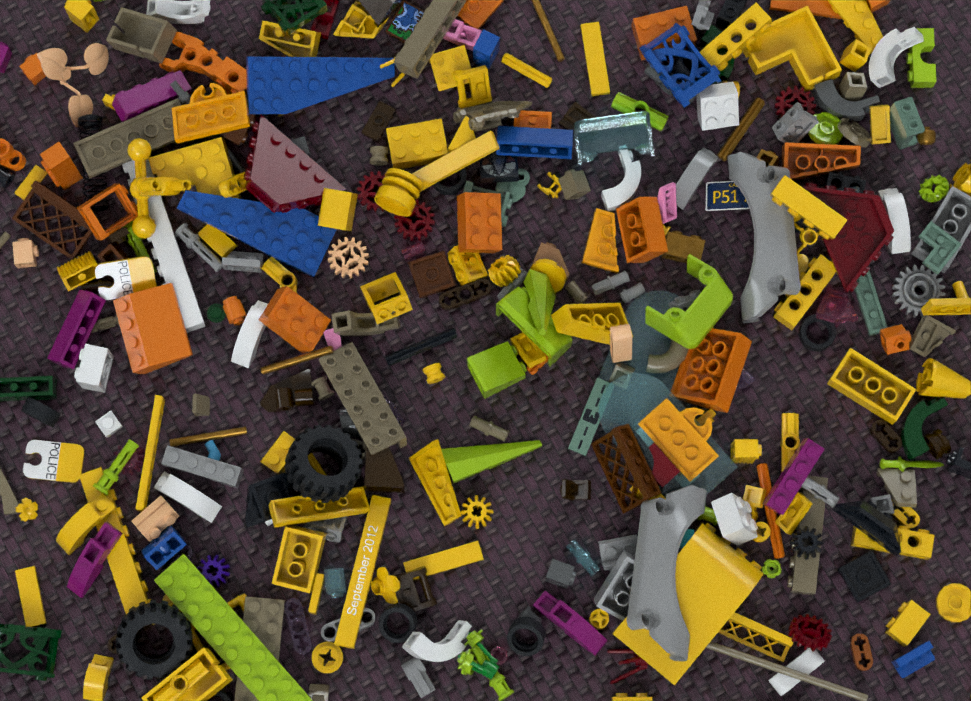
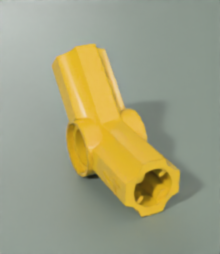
M269 258L261 269L276 281L280 288L288 286L297 293L298 281L294 274L288 271L275 258ZM291 277L293 279L290 285L283 284L286 278Z

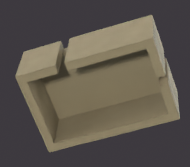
M121 7L114 22L125 33L123 34L116 26H112L106 41L115 50L142 58L146 57L148 60L162 63L177 30L167 20Z

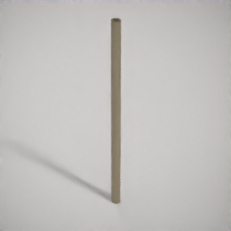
M712 641L706 646L707 649L859 701H867L868 699L867 694Z

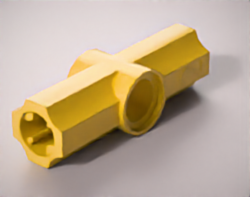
M796 413L781 414V472H783L800 444L799 414ZM786 438L794 440V447L790 448L786 445Z
M198 658L153 695L154 701H176L210 673L208 666ZM184 679L185 687L180 690L178 682Z

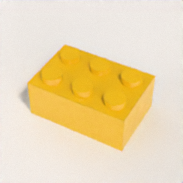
M442 118L386 128L393 168L404 169L427 165L448 154Z
M296 525L285 526L272 584L311 593L316 574L318 573L327 533Z

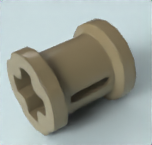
M322 376L311 383L312 387L316 388L320 401L335 394L334 390H331L327 383V376Z

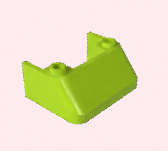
M689 254L687 256V273L699 279L706 287L686 312L680 308L673 307L663 315L647 306L645 324L683 347L694 349L699 346L732 304L733 294L716 269Z
M517 287L496 303V315L499 317L504 313L548 356L547 365L551 367L571 347L573 339L570 335L557 333L551 316L545 336L538 334L528 309L531 299L525 287Z

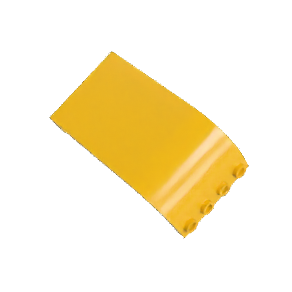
M708 522L706 525L700 524L690 540L678 553L676 560L677 598L682 617L690 634L688 660L681 662L670 659V654L649 635V630H631L627 625L626 618L613 632L614 636L673 685L679 681L725 625L764 574L760 571L762 567L754 560L749 562L745 558L747 556L746 553L739 548L735 550L730 546L732 542L723 538V536L720 538L714 533L716 529Z

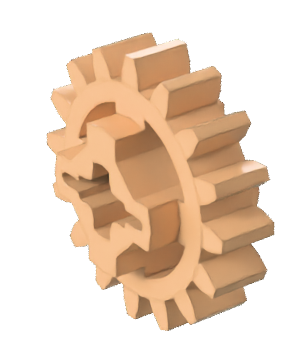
M345 237L344 242L338 239V245L332 244L333 251H328V254L332 256L328 258V262L332 263L330 269L336 268L335 275L341 273L342 278L349 275V278L352 279V274L358 277L359 270L365 271L363 265L369 264L365 260L369 258V253H364L367 250L366 246L361 247L362 241L355 243L354 237L351 241H348V238ZM355 248L360 252L361 257L355 254ZM351 252L352 258H349V260L346 263L345 257H348V255H350ZM336 259L341 261L342 267L336 263Z

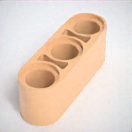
M630 324L610 327L612 363L632 360Z

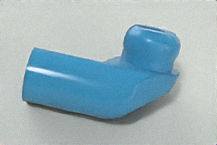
M210 440L204 444L209 452L208 458L219 461L221 454L214 441Z

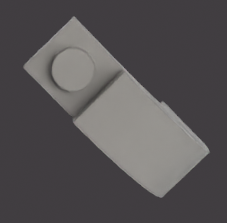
M704 147L699 150L676 184V203L681 209H684L690 202L702 180L717 162L719 157L712 151Z

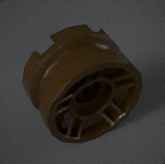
M936 429L933 431V434H927L923 437L930 449L929 452L935 459H939L942 457V454H948L952 451L946 436L941 435L943 432L940 429Z

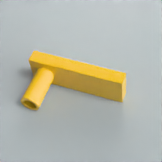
M957 281L952 284L957 298L929 299L921 308L923 316L971 315V298L967 294L963 281Z

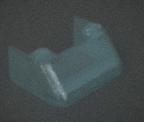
M647 111L584 119L574 123L578 166H582V160L584 162L593 161L597 153L635 148V151H639L640 154L651 153V156H655L650 113Z

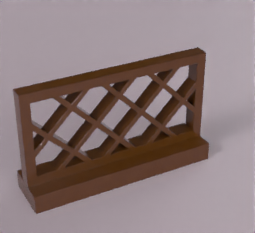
M35 180L31 185L33 188L12 219L71 260H74L93 233L76 206ZM34 194L40 196L41 205L32 206L31 199ZM53 205L56 208L57 215L47 217L46 207ZM42 208L44 218L34 220L33 209ZM29 210L31 220L25 222L20 220L19 217L22 212ZM69 216L72 226L62 227L61 217ZM57 218L59 228L49 230L48 220ZM44 221L46 231H36L35 222ZM83 226L88 229L84 237L77 238V227ZM73 229L74 239L64 240L63 230ZM60 231L61 241L52 242L50 233ZM75 242L76 249L72 255L66 251L65 243Z
M629 423L615 427L611 432L591 443L623 514L638 507L643 501L662 494ZM613 436L618 444L617 446L612 444ZM600 443L606 445L605 453L601 451ZM611 448L616 450L615 458L610 456ZM621 453L623 454L626 463L620 461ZM609 461L614 463L613 471L608 466ZM619 466L625 468L623 476L618 474ZM629 471L631 472L634 481L628 478ZM617 478L622 480L621 488L616 483ZM627 483L633 486L632 493L626 491ZM638 489H639V491H640V493H641V495H642L643 498H640V497L637 496V490H638ZM625 496L631 498L630 506L628 507L625 502Z

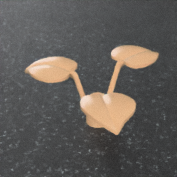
M93 43L86 48L84 60L87 64L84 66L66 67L67 55L60 48H49L37 54L44 74L49 79L60 81L61 85H65L76 93L77 96H71L68 103L69 114L76 127H80L78 124L79 117L92 114L93 103L88 95H81L78 90L66 83V81L71 77V70L89 68L92 75H98L106 69L109 60L108 49L106 45Z

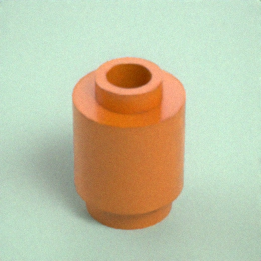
M232 296L223 301V310L229 324H234V326L242 324L247 315L240 299L237 296Z

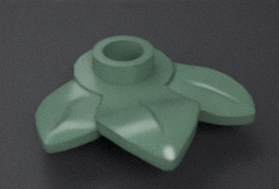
M522 168L518 169V173L524 176L523 180L497 182L495 191L499 193L510 192L513 203L519 201L525 195V186L530 181L528 171Z

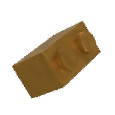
M679 231L668 232L666 237L668 252L662 254V258L687 264V256L691 254L701 260L705 240L696 235L685 236Z

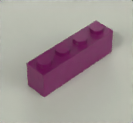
M181 70L175 73L169 72L162 78H153L146 84H138L128 91L122 90L118 92L114 97L112 106L121 121L124 122L177 99L179 96L170 86L175 80L189 94L192 88Z
M79 290L47 359L62 367L75 368L80 351L84 348L105 304V299L92 292Z
M804 438L762 504L774 512L783 515L823 453L824 448L809 438Z

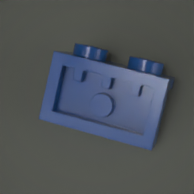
M930 641L924 642L892 661L901 678H905L935 660L930 650L934 647Z

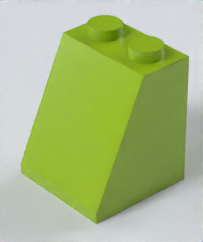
M508 341L467 358V367L484 399L525 379L527 369L522 361H518L516 357L518 355L514 345L510 346Z

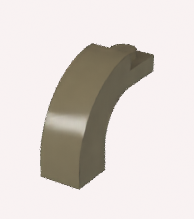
M348 310L331 314L334 333L342 336L375 335L401 328L399 316L377 324L372 313H354Z

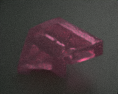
M828 288L818 307L816 318L833 322L835 327H839V324L850 320L852 322L858 321L856 312L847 295Z

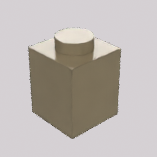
M846 72L839 85L841 97L852 102L860 101L867 89L864 73Z
M568 170L564 173V176L558 179L566 200L579 199L591 191L583 170Z

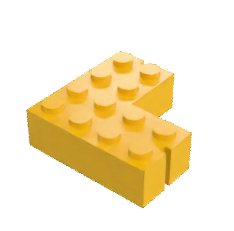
M808 6L773 21L771 28L763 34L761 32L751 46L747 45L742 49L745 57H749L748 63L755 76L789 61L805 92L812 90L815 84L838 78L842 71Z
M223 137L148 158L153 175H157V177H175L179 180L189 179L192 184L191 187L196 186L197 192L222 196L219 191L220 182L235 176ZM240 193L232 196V198L242 199Z
M204 647L146 693L142 700L154 701L153 695L198 658L208 666L210 673L176 701H208L233 679L223 666L218 665L220 662L212 651ZM184 679L178 682V688L181 690L185 687Z

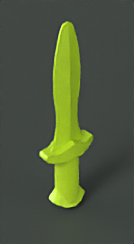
M899 456L898 460H885L882 458L879 466L881 469L898 468L903 472L908 467L936 468L944 466V464L935 461H905Z

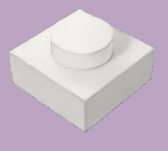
M109 411L95 421L106 438L123 427L112 411Z

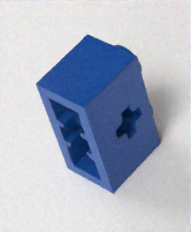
M483 29L473 47V61L477 66L486 65L490 69L500 50V37Z
M171 525L141 551L146 560L158 570L187 544L184 538Z

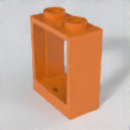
M114 183L77 207L97 240L105 239L138 217L137 205L130 201L127 196L129 194L124 185H120V183ZM112 192H115L128 215L108 228L103 229L90 207Z

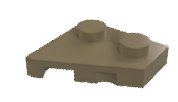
M929 315L922 316L911 338V342H909V349L926 357L935 347L943 343L942 340L949 335H953L956 330Z
M878 468L877 476L881 477L885 483L884 487L891 494L896 507L916 508L915 470L905 469L902 472L899 469Z

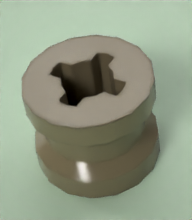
M384 146L370 147V153L372 154L370 164L376 166L387 165L388 159L386 157L389 153V148Z

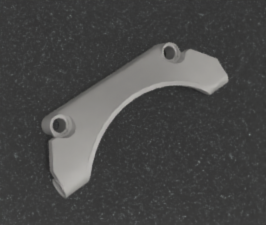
M739 152L728 155L727 161L729 179L737 185L744 195L753 221V262L748 281L740 297L742 322L753 323L758 322L759 317L778 301V296L783 294L797 295L801 284L794 217L787 212V207L783 204L778 206L771 200L773 197L770 196L784 175L790 178V171L786 167H766L765 161L748 153Z
M689 485L666 494V500L659 497L642 502L629 608L626 618L627 625L631 630H649V635L670 654L669 658L681 662L688 660L690 634L682 617L677 598L676 560L680 543L688 527L705 512L707 494L705 489L694 485Z

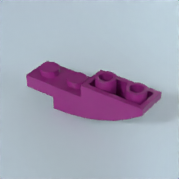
M104 522L96 536L90 538L70 575L67 587L80 598L85 596L103 569V562L123 534L108 522Z
M544 591L533 604V608L564 630L566 635L594 656L606 644L607 639L563 601L557 600L547 591Z

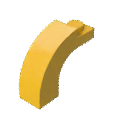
M102 493L90 504L84 505L71 517L58 533L56 542L70 555L84 544L87 534L99 522L111 514L116 507Z

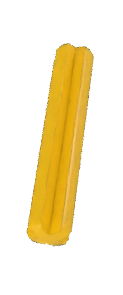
M508 53L503 55L501 62L546 88L552 83V78Z

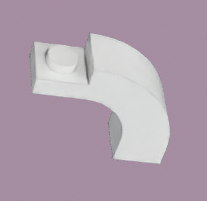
M148 0L146 15L167 20L171 24H197L204 22V18L209 16L210 0Z
M915 27L906 29L902 33L897 29L887 33L878 42L871 54L869 61L870 80L878 88L896 81L894 75L896 58L905 49L923 42V35Z
M626 145L618 149V155L625 174L623 181L613 188L603 190L601 193L603 204L608 212L616 211V208L630 202L639 186L641 178L640 161L632 162L634 161L631 150L628 151Z
M897 188L879 190L878 195L894 229L892 234L894 238L888 245L891 254L910 252V225L902 193L898 192Z
M258 300L250 308L238 334L231 362L249 368L255 359L260 338L266 325L259 321V318L267 307V303Z
M165 471L154 486L159 492L174 499L211 523L222 507L197 489Z
M458 620L447 636L437 643L430 641L423 633L413 631L402 648L410 655L421 660L432 662L447 661L456 657L465 649L466 646L461 641L468 636L472 626L467 621Z

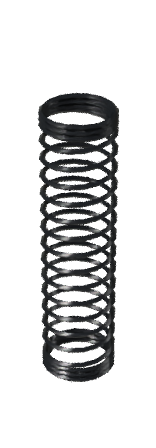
M89 114L78 118L79 131L81 132L79 134L80 140L96 134L86 133L87 131H103L98 129L103 126L101 116ZM83 166L82 172L84 174L82 177L84 178L83 184H85L83 189L86 190L83 194L86 196L84 198L86 202L87 197L93 198V195L103 191H92L93 189H107L101 186H105L108 183L102 181L107 178L102 174L95 177H105L103 179L85 178L84 175L87 172L84 171L85 168ZM85 180H90V181H94V182H90V183H87V184H86L84 181H85ZM94 183H106L102 185H90ZM85 186H92L94 188L85 189ZM87 191L94 192V194L86 195L85 193ZM102 199L90 208L92 211L106 210L109 208V200Z

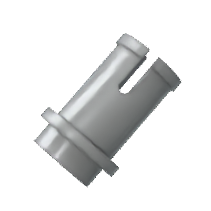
M639 282L627 290L623 289L620 296L624 303H631L632 299L646 292L643 285Z

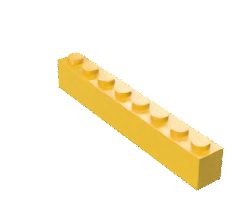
M102 467L79 475L89 504L102 494L93 487L94 483L97 484L103 475L104 469ZM110 488L108 490L109 494L106 497L113 503L116 509L99 522L96 527L99 531L104 522H108L123 533L107 556V560L125 613L128 614L129 609L133 606L136 608L139 606V603L144 601L146 604L150 603L152 599L147 597L146 592L149 589L146 581L141 579L140 573H142L140 563L135 562L133 555L136 554L133 543L129 544L127 538L130 536L129 530L126 525L123 526L121 519L124 516L121 508L116 506L115 500H118L116 492Z

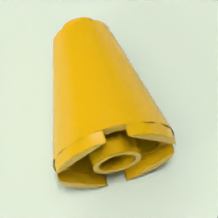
M928 358L923 363V373L919 372L916 381V391L920 392L919 395L965 399L971 395L970 380L935 359Z

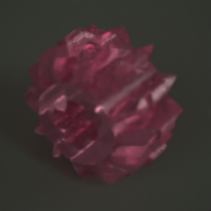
M121 445L118 446L119 450L121 451L123 447ZM142 447L135 450L132 455L134 459H131V463L127 462L123 467V475H126L128 470L131 476L134 475V469L138 473L141 472L138 466H143L144 462L141 460L145 457V454H141L144 451ZM114 452V455L117 457L119 452Z

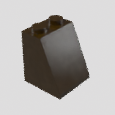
M366 447L365 489L368 492L405 493L404 482L389 447L374 455H371Z

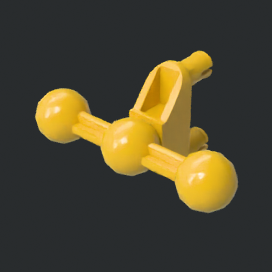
M136 138L129 143L127 149L129 157L135 161L136 176L130 183V192L137 199L138 217L132 223V230L137 237L146 239L153 236L156 231L155 220L149 216L148 198L177 195L181 191L190 190L192 184L189 179L147 177L146 160L151 156L152 149L147 140Z

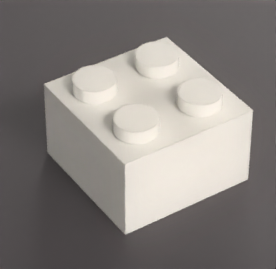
M734 82L713 84L697 94V116L702 131L739 125L738 92Z
M85 344L84 349H81L79 355L81 363L80 367H77L75 370L74 378L83 389L105 393L114 355L110 350Z
M730 493L711 502L723 538L738 546L758 537L756 532L758 526L751 517L752 509L747 501Z

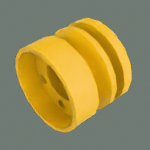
M389 168L382 180L383 185L379 187L375 195V202L392 214L403 217L410 216L416 205L415 199L419 198L420 192L424 187L423 183L419 178L407 171Z

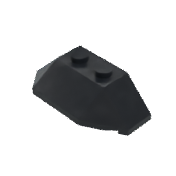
M861 500L840 503L832 508L834 512L894 556L901 553L897 524L893 521L894 518L886 512L881 513L878 511V507L873 502Z

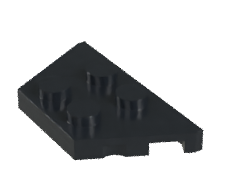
M285 472L247 487L245 529L272 519L268 506L271 500L301 496L302 493L299 490L296 492L292 488L294 484L293 482L289 483L288 475Z

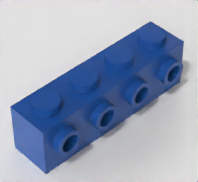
M498 126L497 143L500 149L496 150V155L572 159L573 130Z

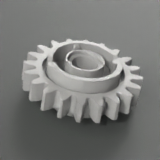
M913 265L912 271L906 267L905 273L900 272L898 274L900 278L894 279V282L898 285L892 286V289L897 291L892 294V297H898L895 304H902L899 310L901 311L906 308V315L912 311L914 318L918 313H920L921 317L923 316L921 308L929 299H939L946 295L941 292L945 286L939 285L943 279H936L937 274H931L929 268L925 271L924 265L919 270L916 265ZM914 288H920L923 291V295L916 294Z

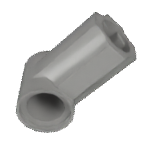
M414 657L401 665L421 698L436 690L426 674V669L420 659Z

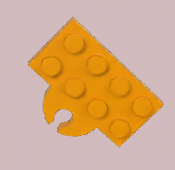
M210 83L212 93L204 96L206 92L203 85L199 86L191 95L190 104L172 108L174 139L176 143L250 127L245 91L227 95L220 85Z
M666 398L642 419L638 425L691 482L719 457L715 450L706 442L711 436L712 420L709 417L703 426H698L694 421L695 417L703 414L704 410L692 407L680 412Z

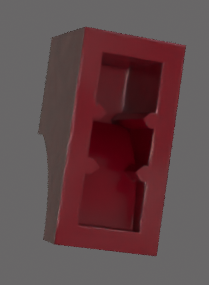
M654 442L648 447L654 459V467L651 472L657 485L664 487L680 470Z

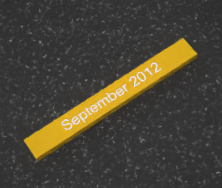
M372 495L369 505L370 509L367 513L334 642L337 646L355 648L392 501L391 498Z

